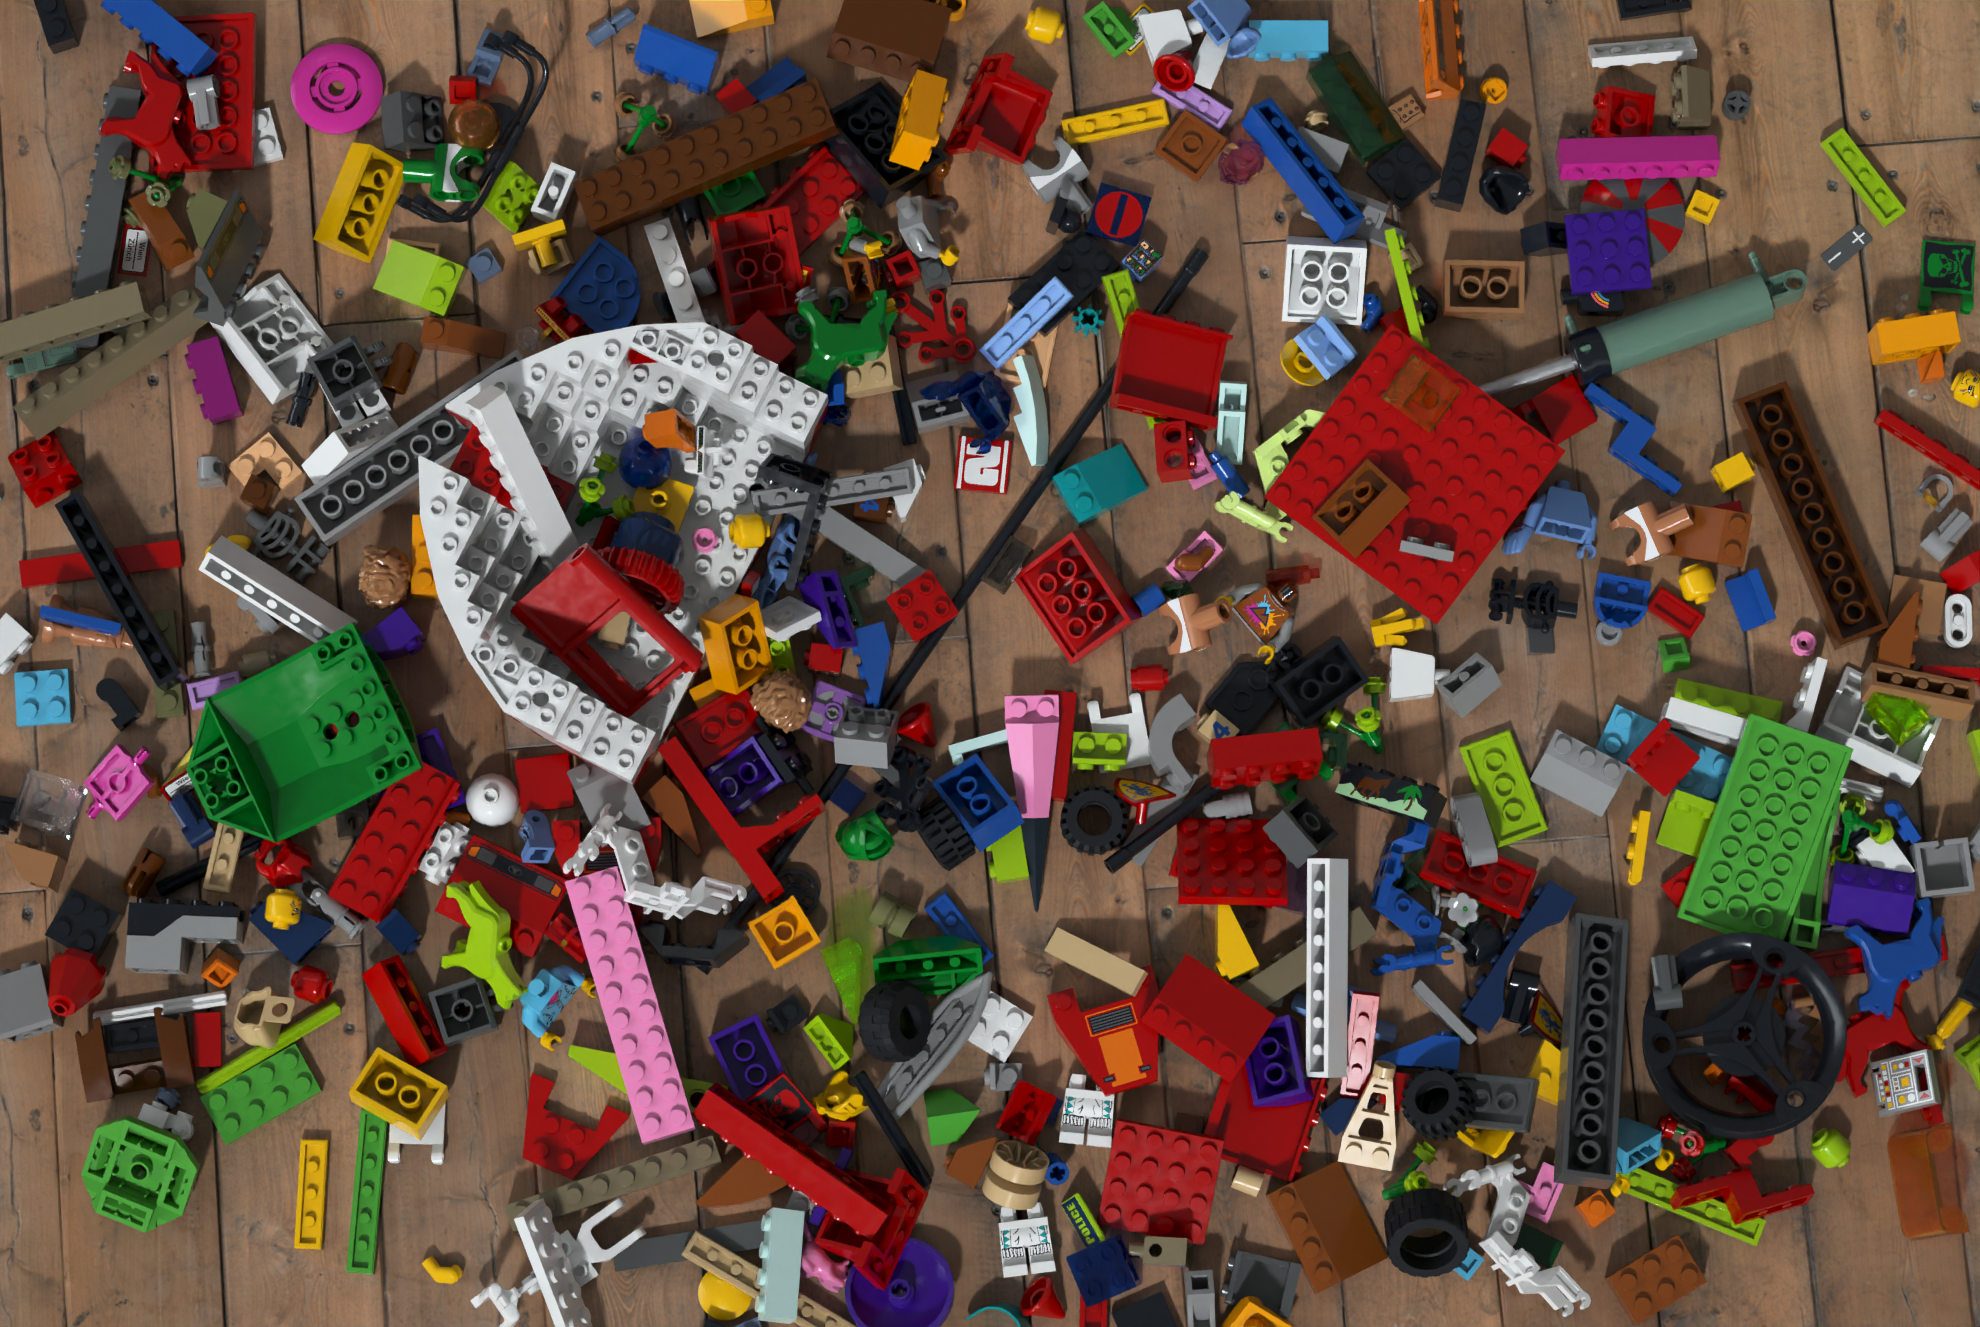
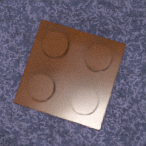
M1185 109L1154 150V154L1195 183H1198L1226 145L1228 139Z

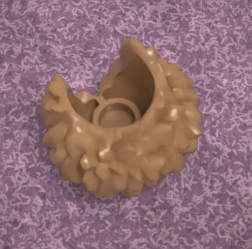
M384 544L376 546L366 545L363 550L365 555L363 558L364 567L360 568L358 590L363 595L364 602L372 609L379 608L385 610L386 608H395L407 600L411 583V561L396 546L391 547Z
M788 668L786 671L774 669L771 675H764L762 680L752 688L754 694H752L749 702L755 711L760 712L768 726H775L777 729H782L785 733H788L789 731L793 732L800 729L808 720L809 714L812 711V693L801 679L796 677L793 669Z

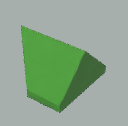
M951 1088L924 1092L931 1146L958 1143L981 1109Z

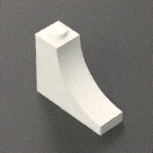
M386 411L333 431L301 466L315 485L399 427L389 412Z

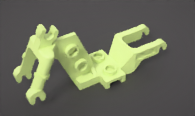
M1310 409L1304 411L1252 451L1256 458L1265 494H1267L1289 464L1288 456L1281 443L1284 442L1287 445L1303 433L1300 429L1301 427L1312 432L1325 415L1324 412ZM1232 491L1229 495H1225L1220 502L1214 504L1218 512L1222 514L1229 513L1242 520L1241 522L1243 523L1246 522L1261 531H1266L1281 543H1286L1287 539L1280 535V529L1286 528L1292 531L1294 528L1287 522H1279L1287 514L1268 500L1264 510L1261 511L1257 506H1252L1240 500L1238 494Z

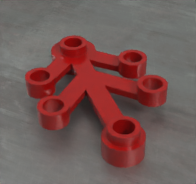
M934 290L929 295V302L933 306L935 322L910 304V297L906 292L896 291L890 296L895 302L899 299L905 302L903 307H896L898 314L905 313L928 330L914 333L903 331L899 333L897 343L901 348L907 349L912 344L941 340L948 347L937 349L923 347L919 350L918 358L921 363L930 364L935 359L952 357L959 363H968L974 359L977 347L975 342L968 338L966 334V310L964 307L957 305L950 311V317L955 322V337L947 331L943 306L945 295L942 291ZM936 294L942 297V300L938 303L932 300V297ZM961 310L963 316L955 318L953 315L954 311ZM908 336L910 342L903 344L900 342V338ZM962 346L967 347L969 350L965 355L960 354L958 351ZM925 351L931 353V358L928 360L921 357V354Z

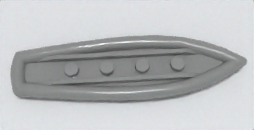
M986 971L976 976L972 981L957 987L931 1011L930 1034L922 1051L915 1058L910 1059V1061L894 1062L877 1091L896 1121L938 1078L971 1036L986 1007L992 984V971Z

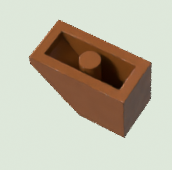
M992 1137L958 1148L955 1154L950 1152L943 1165L947 1168L945 1174L975 1189L999 1139Z

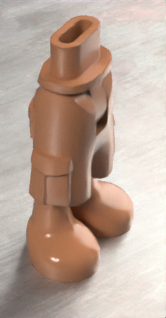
M53 594L49 607L121 623L119 619L102 614L101 611L82 605L78 610L73 609L64 603L61 595ZM45 620L42 642L46 644H51L56 637L64 636L71 637L72 644L79 646H99L117 649L122 647L134 648L123 625L121 634L117 637Z

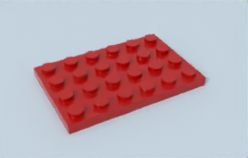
M255 13L173 16L219 54L202 76L214 74L218 80L220 96L217 98L221 124V126L211 130H199L196 128L194 107L187 91V80L197 77L192 73L189 77L176 68L178 62L173 58L170 61L166 60L157 52L160 47L153 42L151 45V55L155 53L169 73L183 86V95L179 106L183 113L179 124L173 123L172 127L178 143L191 159L192 164L191 167L183 166L181 171L176 173L254 170L257 15ZM149 152V172L157 174V162Z

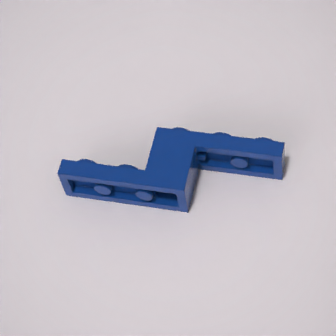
M1591 382L1583 393L1585 398L1625 426L1608 450V453L1673 498L1682 486L1678 482L1679 478L1668 470L1664 472L1658 468L1657 462L1651 457L1639 454L1657 429L1653 426L1654 422L1643 414L1639 416L1631 410V405L1622 399L1617 401L1610 396V391L1603 385H1595Z

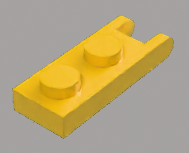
M1640 810L1636 817L1632 816L1630 832L1634 833L1633 843H1628L1626 859H1630L1627 881L1631 886H1635L1642 879L1651 812Z

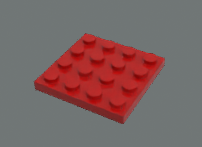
M1184 818L1177 823L1178 904L1287 906L1286 856L1276 843L1269 839L1263 829L1272 819Z
M1117 1118L1097 1224L1157 1237L1188 1238L1194 1244L1204 1245L1224 1138Z

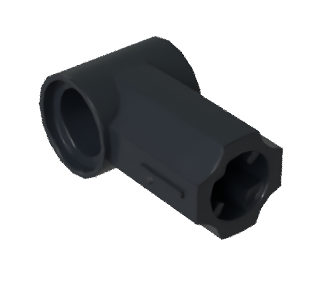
M1516 967L1513 968L1507 990H1509L1502 1019L1524 1025L1531 999L1534 998L1537 991L1540 974Z

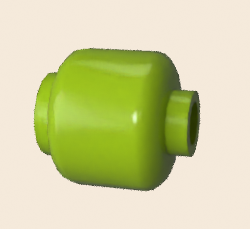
M1822 1128L1812 1137L1810 1152L1824 1167L1834 1168L1837 1166L1840 1168L1849 1161L1851 1144L1837 1129Z

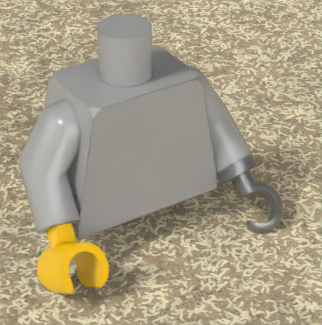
M922 195L903 196L896 202L899 231L916 260L926 257L934 259L940 257L945 265L951 266L959 259L957 255L960 250L956 246L950 245L943 251L940 245L938 213L941 210L945 211L946 206H951L954 209L952 214H956L958 208L953 201H945L941 204L940 200L927 199Z

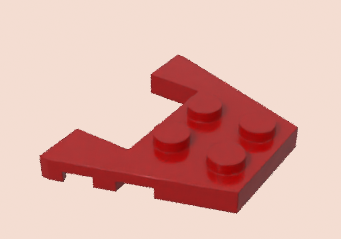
M532 1073L523 1159L574 1180L607 1141L613 1137L616 1131L629 1119L630 1115L607 1105L596 1130L593 1131L545 1110L544 1108L555 1082Z

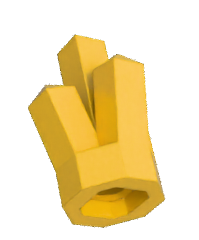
M1403 608L1382 618L1370 620L1376 648L1386 645L1404 647L1407 644V640L1404 636L1400 635L1424 629L1427 622L1422 617L1403 620L1407 618L1408 613Z

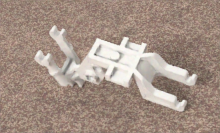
M607 803L602 808L597 823L590 830L584 841L580 842L574 856L569 858L563 865L565 874H568L573 868L574 875L578 877L583 872L587 859L589 858L591 861H594L597 858L600 845L602 843L609 844L614 849L626 888L624 891V901L643 906V913L647 915L652 910L663 912V919L666 920L673 915L679 919H684L694 910L716 915L721 911V908H723L724 915L727 916L732 910V905L728 900L734 899L738 894V899L741 902L747 896V891L742 885H735L703 876L691 888L683 887L676 882H665L661 887L655 886L640 832L617 826L616 823L620 820L623 813L619 811L615 817L609 815L610 803Z
M1520 1154L1512 1155L1506 1158L1505 1161L1492 1166L1487 1165L1485 1166L1486 1168L1478 1171L1468 1170L1461 1175L1460 1179L1452 1178L1446 1181L1443 1185V1190L1452 1187L1453 1192L1451 1195L1456 1197L1461 1196L1464 1191L1481 1188L1480 1186L1490 1182L1497 1188L1498 1197L1486 1234L1478 1244L1495 1261L1490 1267L1493 1270L1500 1268L1509 1277L1505 1282L1508 1286L1516 1284L1521 1294H1540L1554 1310L1564 1307L1563 1317L1573 1313V1303L1576 1301H1582L1579 1307L1581 1310L1589 1307L1591 1304L1589 1294L1583 1291L1561 1266L1538 1271L1540 1266L1529 1252L1523 1248L1518 1250L1513 1248L1531 1197L1513 1177L1526 1171L1525 1167L1516 1169L1513 1165L1514 1160L1521 1158Z
M622 1197L582 1223L576 1241L569 1230L560 1235L565 1256L571 1262L572 1274L580 1288L593 1278L599 1276L592 1263L610 1261L640 1237L647 1234L641 1226L609 1249L603 1250L591 1234V1230L619 1208L626 1205ZM533 1270L530 1272L531 1275L521 1281L523 1286L518 1290L515 1287L507 1290L499 1283H492L470 1301L475 1308H478L481 1304L491 1299L504 1318V1322L499 1327H514L520 1318V1312L517 1308L518 1299L526 1293L532 1295L541 1290Z

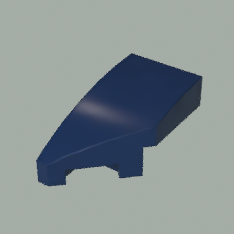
M1341 1097L1320 1113V1117L1335 1136L1345 1129L1359 1099ZM1369 1099L1367 1108L1371 1109L1378 1101L1376 1099Z

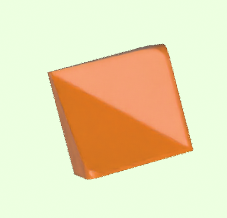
M1935 351L1917 359L1921 384L1940 382L1945 377L1941 351Z
M217 948L202 964L201 977L223 990L239 973L240 962L222 949Z

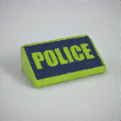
M1080 1193L1073 1195L1061 1204L1087 1250H1091L1105 1242L1106 1237Z

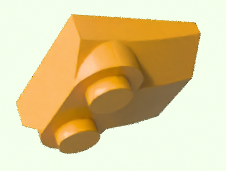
M794 896L747 923L774 970L790 963L821 943Z
M1255 1296L1242 1298L1221 1325V1327H1294L1291 1323L1263 1306L1262 1301Z

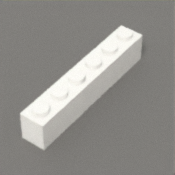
M222 535L207 552L198 569L314 643L351 622H355L356 625L358 623L357 620Z

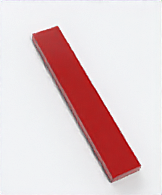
M179 540L115 548L129 574L183 567ZM82 553L19 561L21 586L23 589L96 579Z

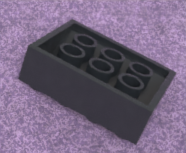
M881 82L833 108L832 112L841 133L822 141L880 209L901 198L947 159L936 146L932 147L929 161H924L919 170L889 161L901 105Z

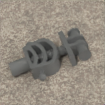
M293 506L287 508L286 514L276 511L270 519L254 508L245 519L246 522L259 531L253 539L258 548L253 550L251 554L258 557L263 552L267 558L274 561L283 559L290 553L293 554L294 558L285 567V570L291 575L299 564L303 566L293 576L305 584L307 577L311 573L314 575L316 572L313 566L316 563L322 565V559L331 550L320 542V546L312 553L310 550L318 542L317 538L313 535L302 548L297 545L301 537V527L296 520L291 518V515L295 513ZM285 521L286 524L284 530L280 531L283 526V522ZM292 526H294L295 533L291 540L290 538H288V536L291 532ZM274 540V542L270 545L264 546L268 544L270 541ZM280 546H282V548H284V549H283L282 551H280V552L271 553V552L275 551L276 549H278ZM306 555L312 558L308 564L303 561Z

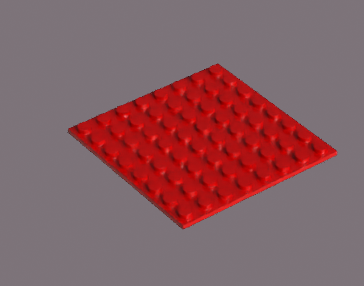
M1391 324L1264 498L1435 624H1438L1562 457L1565 450ZM1368 458L1411 501L1355 559L1312 516ZM1408 536L1424 539L1423 545L1434 547V542L1450 545L1449 550L1454 551L1453 561L1447 562L1399 551L1401 540L1407 541Z

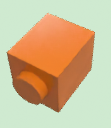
M1601 1190L1594 1192L1574 1207L1589 1229L1595 1228L1616 1212Z

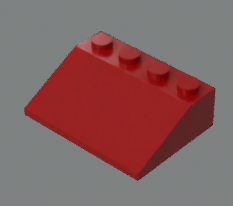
M1085 529L1071 532L1012 576L1071 665L1110 641L1143 617Z
M1186 953L1140 1020L1228 1083H1231L1276 1015Z

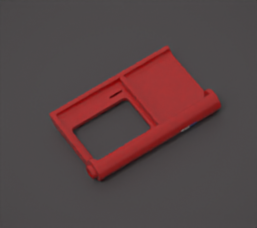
M589 543L583 544L522 596L510 611L616 713L626 718L632 716L682 672L687 673L690 671L693 673L703 663V653ZM620 612H626L674 658L670 665L641 689L634 688L587 643L590 637Z

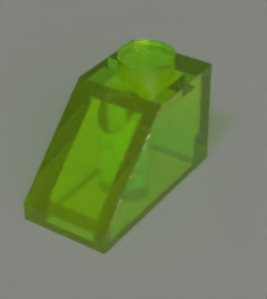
M1879 692L1874 693L1864 707L1866 712L1899 747L1921 734L1931 720L1925 710L1913 699Z

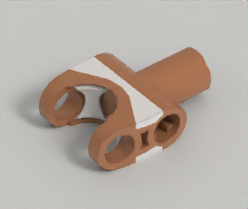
M1649 501L1617 517L1609 524L1611 531H1616L1623 527H1632L1640 534L1641 542L1638 550L1633 553V556L1625 559L1627 567L1653 561L1674 551L1675 548L1669 536L1694 525L1695 522L1685 502L1659 514L1654 501Z
M1199 593L1176 598L1157 609L1159 618L1171 617L1178 626L1177 638L1167 648L1169 655L1197 652L1211 647L1213 644L1209 629L1230 622L1232 617V609L1225 600L1220 599L1203 606Z

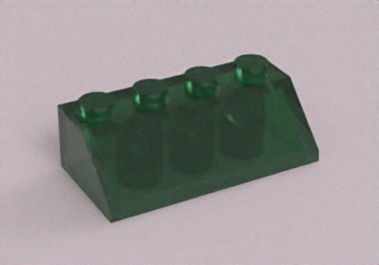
M1351 51L1331 56L1307 71L1306 80L1346 143L1349 144L1350 149L1361 166L1398 145L1406 138Z

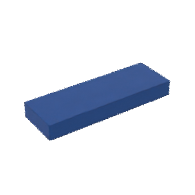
M41 605L39 615L43 620L117 637L121 634V623Z
M946 892L924 907L944 936L953 935L981 945L983 965L995 957Z

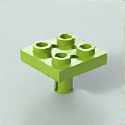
M509 161L504 171L497 178L482 207L506 229L516 233L531 211L541 186L516 163Z

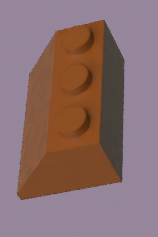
M1367 458L1312 518L1356 559L1399 512L1403 510L1411 499Z

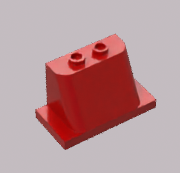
M1004 52L984 56L944 147V151L951 155L972 153L975 149H979L1015 165L1023 164L1028 151L1032 149L1036 142L1035 134L1038 127L1046 119L1045 111L1053 93L1011 70L1010 68L1015 58L1011 54Z
M897 1168L892 1180L847 1169L845 1173L895 1208L878 1234L871 1241L868 1238L858 1236L851 1226L845 1222L837 1221L832 1217L831 1212L828 1211L822 1219V1225L814 1242L822 1249L854 1261L853 1266L877 1289L886 1290L928 1193L904 1169Z

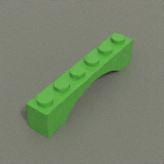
M1841 790L1837 793L1787 931L1786 942L1802 951L1813 952L1817 949L1825 872L1838 816Z

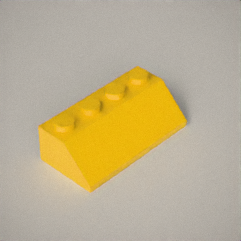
M352 142L313 239L334 251L371 263L403 184V163L371 144Z

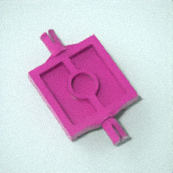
M117 744L85 780L84 784L92 792L95 800L86 811L88 817L95 819L104 809L116 821H122L154 785L155 782L142 766V763L151 755V751H148L147 747L142 746L138 753L132 756L123 745Z

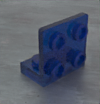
M1121 1234L1110 1237L1066 1258L1087 1307H1091L1142 1284L1131 1258H1129V1253Z

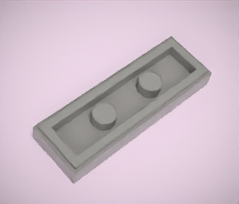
M1421 979L1411 988V991L1451 1032H1454L1456 1037H1460V1041L1465 1046H1470L1477 1039Z

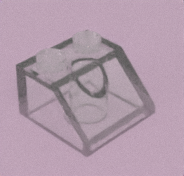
M29 769L10 819L45 834L70 840L89 790L73 780Z

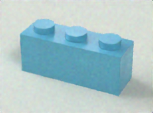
M1249 20L1248 27L1255 28L1261 33V39L1256 45V49L1248 55V58H1254V61L1265 62L1269 61L1270 58H1280L1281 61L1291 62L1295 61L1296 58H1307V61L1318 62L1322 61V58H1327L1328 20Z

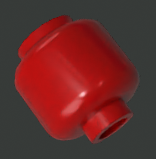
M305 965L300 971L294 972L291 978V986L294 987V994L298 999L318 1004L323 999L327 1000L333 988V980L330 979L328 971L311 965Z

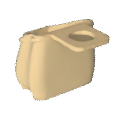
M269 986L260 991H251L238 1002L234 1017V1029L240 1038L249 1045H258L272 1049L277 1043L282 1023L287 1024L291 1021L296 1002L293 998L279 997ZM284 1003L288 1006V1010H287L286 1014H285V1006H284Z

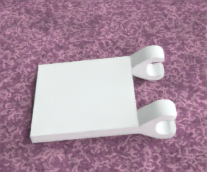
M1133 693L1129 696L1132 710L1130 714L1101 719L1098 702L1090 701L1087 703L1092 732L1127 734L1126 766H1120V770L1151 764L1148 755L1149 740L1141 695L1139 693ZM1098 765L1100 774L1112 772L1105 771L1103 765Z
M446 1102L421 1141L390 1124L388 1161L390 1163L397 1164L400 1162V1144L432 1145L431 1160L433 1164H443Z

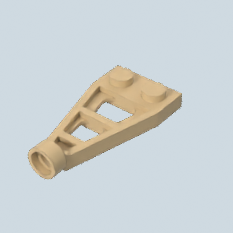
M1382 1060L1375 1061L1373 1073L1343 1131L1338 1153L1339 1162L1386 1171L1392 1170L1396 1151L1393 1090L1395 1064ZM1373 1092L1386 1095L1384 1111L1367 1108ZM1366 1118L1382 1121L1383 1137L1381 1139L1359 1135V1128Z

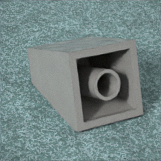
M36 961L20 965V970L10 972V969L0 971V1038L7 1043L12 1044L63 1028L60 1016L55 1014L48 1006L49 978L46 968L41 963L37 964Z

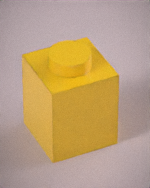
M1740 452L1715 465L1710 472L1721 492L1725 494L1750 481L1755 475L1753 472L1755 471V466L1749 456L1745 457L1743 452Z

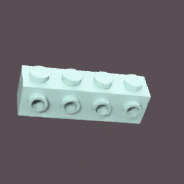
M773 1207L762 1217L761 1230L765 1231L764 1242H761L759 1248V1257L762 1258V1269L760 1268L757 1274L760 1296H757L755 1301V1312H758V1320L790 1324L797 1320L805 1211Z

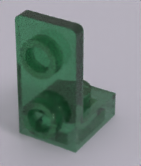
M869 566L839 578L845 601L848 600L851 610L848 611L853 626L858 625L859 628L865 627V623L851 593V589L855 588L856 591H860L871 585L870 581L874 580Z
M1300 727V728H1297V730H1299V729H1309V727ZM1327 729L1324 730V733L1319 732L1320 743L1331 744V747L1329 746L1327 750V762L1331 763L1333 771H1342L1347 763L1348 735L1340 734L1339 730Z

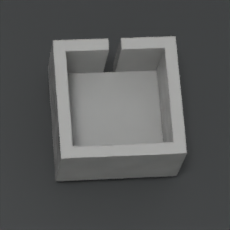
M1968 837L1947 839L1939 843L1938 841L1914 843L1908 847L1910 864L1915 870L1913 873L1916 874V900L1926 897L1932 899L1967 895L1975 891Z

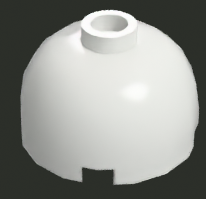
M489 773L481 775L472 782L467 789L466 806L476 822L494 828L504 826L514 818L520 802L518 790L510 779L501 774Z

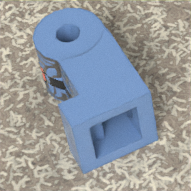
M530 810L526 812L519 827V835L525 841V846L521 852L522 862L548 863L555 850L548 820L542 812Z

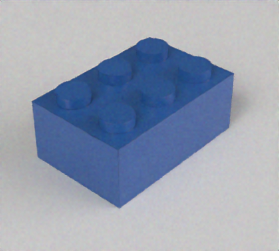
M974 754L934 781L933 787L939 798L944 800L955 813L979 852L1025 822L1015 803L977 754Z

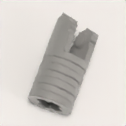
M1247 790L1235 794L1222 795L1221 800L1206 803L1203 806L1202 812L1208 818L1225 816L1226 819L1247 814L1251 815L1253 810L1249 792Z

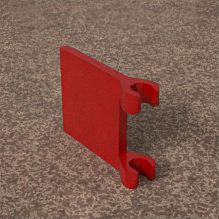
M1573 374L1513 409L1518 417L1535 410L1549 436L1548 439L1556 445L1598 421Z

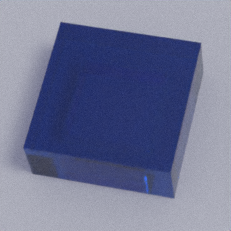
M844 778L829 801L851 817L867 794Z

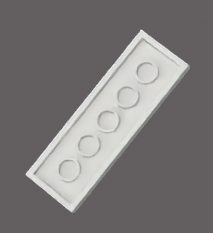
M544 1198L533 1201L514 1218L554 1325L555 1327H593L590 1311L585 1307L581 1297L580 1285L575 1282L572 1274L571 1262L565 1256L562 1248L561 1236L555 1230L552 1222L551 1210L546 1206Z

